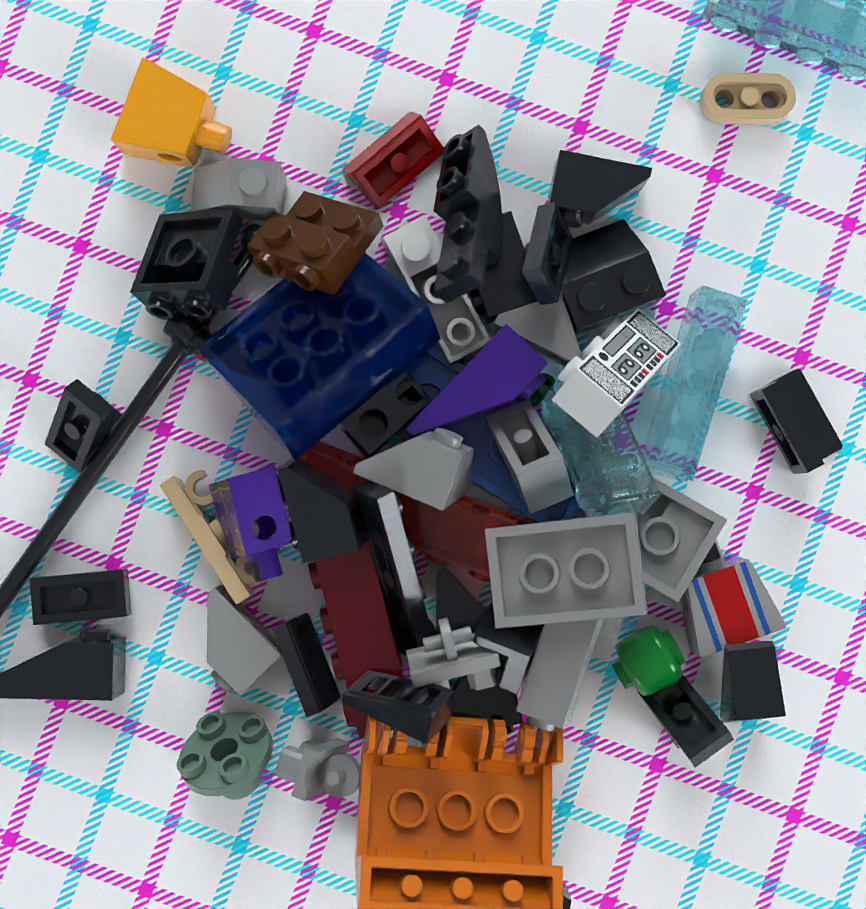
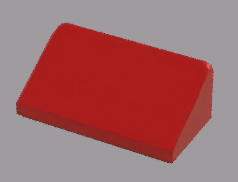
M409 112L343 168V171L374 208L378 210L443 155L444 147L421 114Z

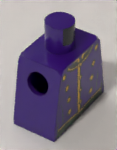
M275 466L209 484L211 496L231 556H248L255 582L282 575L283 571L276 547L291 543L292 537ZM254 522L259 528L257 537L253 533Z

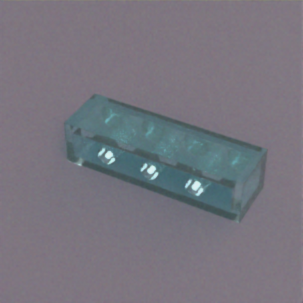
M866 0L706 1L700 18L710 21L715 28L725 32L737 31L752 37L757 44L763 47H779L796 54L797 58L805 63H821L839 70V73L847 79L866 81Z
M704 285L689 296L676 339L681 345L670 358L639 460L638 469L679 482L694 480L748 299Z

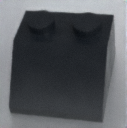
M624 219L572 238L560 294H562L575 335L610 323L617 316L620 318L628 316L637 308L643 310L654 306L666 296L648 249Z

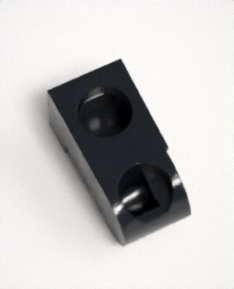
M406 371L387 387L381 388L341 422L340 430L359 452L368 459L380 451L390 439L420 414L433 399L409 371Z

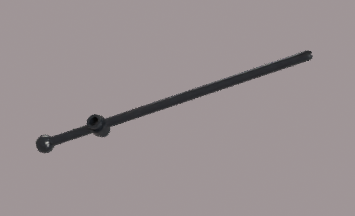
M256 223L246 226L241 231L239 237L241 249L232 260L240 269L233 291L253 264L254 258L247 245L261 227ZM213 310L207 319H200L191 315L187 316L178 311L174 313L172 319L167 320L163 332L171 338V347L0 585V618L187 355L194 354L197 356L212 336V333L209 332V325L220 310Z

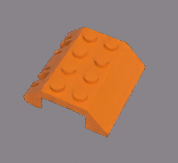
M370 716L367 717L361 753L355 842L357 909H563V866H552V766L563 762V729L555 726L553 731H546L540 728L536 730L535 726L528 722H522L519 727L514 753H505L504 744L507 739L505 720L493 719L488 733L487 719L451 716L442 727L441 735L439 731L428 745L421 742L420 747L407 746L409 736L394 728L392 738H390V726Z

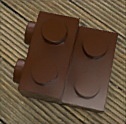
M303 191L286 215L272 212L248 243L247 247L254 258V266L264 275L270 278L279 276L295 282L305 290L314 291L316 289L335 296L384 225L377 212Z

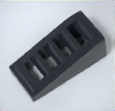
M367 670L342 694L341 702L428 745L450 719L456 691L436 684L414 688L412 679ZM369 688L372 689V690H374L373 693H369V692H366V691H367Z

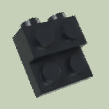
M234 209L159 214L130 293L146 306L145 309L149 314L164 320L172 319L174 312L185 311L196 318L207 319L213 310H226L240 271L230 260V256L243 219Z

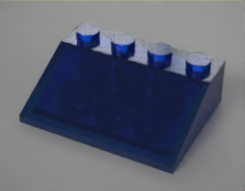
M364 253L335 296L316 289L314 291L305 290L295 282L284 278L198 346L196 350L266 431L296 461L357 408L436 344L441 337L428 304L368 254Z

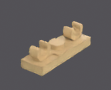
M203 470L195 471L188 476L185 485L180 478L172 476L159 486L235 604L242 603L255 594L249 584H258L263 581L255 582L254 576L247 572L245 566L248 556L238 557L235 562L226 546L227 543L219 519L216 518L210 521L199 505L209 506L214 504L211 493L205 497H200L196 493L197 483L208 475Z

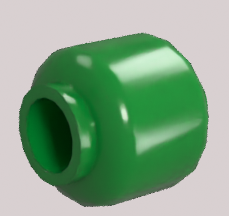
M650 625L618 642L616 652L619 660L613 663L612 666L625 689L634 685L636 690L643 696H651L679 681L682 676L680 666L687 662L669 630L661 632L657 627Z

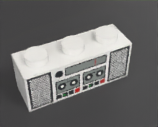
M639 308L625 321L617 316L601 336L597 335L590 342L580 357L576 355L562 370L558 379L563 385L552 400L598 438L657 374L681 343Z

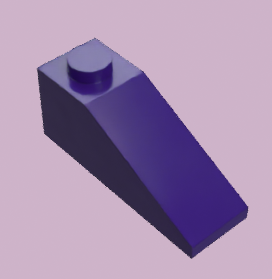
M505 324L406 430L415 438L428 431H435V428H443L510 404L519 394L528 400L546 381L540 372L547 366L548 362L512 328Z

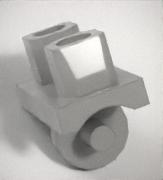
M448 617L438 620L441 634L422 638L424 646L406 650L414 688L436 684L450 689L448 679L467 675L470 689L478 691L495 685V667L501 666L497 652L473 642L475 633L472 634L470 626L451 631Z
M336 738L318 744L307 740L302 742L299 748L293 746L282 748L275 776L295 783L292 796L303 801L325 792L333 797L342 798L353 794L359 788L360 764L354 757L344 754L349 749L350 742Z

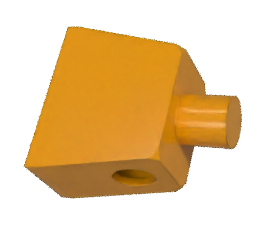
M142 57L111 141L123 154L128 156L194 167L202 147L221 154L226 153L232 138V128L213 121L216 107L206 92Z

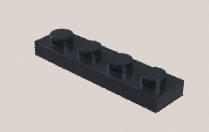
M368 480L353 487L352 491L379 579L399 652L407 657L406 650L424 646L422 638L436 635V629L428 618L424 604L426 591L422 582L417 577L412 559L415 557V551L404 531L401 520L403 516L401 501L394 491Z

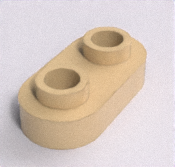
M720 73L709 80L700 96V107L703 114L710 121L718 124H776L788 115L796 102V91L790 80L780 74ZM716 97H725L729 101V107L719 106L716 102ZM769 97L772 99L774 108L765 107L762 104L761 98Z

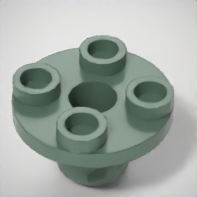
M211 712L204 715L197 722V730L191 734L182 747L176 763L177 770L186 785L197 794L224 796L232 800L249 796L259 786L262 778L261 772L267 766L273 751L272 735L264 719L260 715L246 712H232L223 715L218 712Z

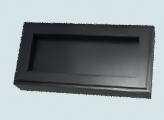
M307 612L273 627V633L306 717L321 713L340 700L341 694L309 614Z

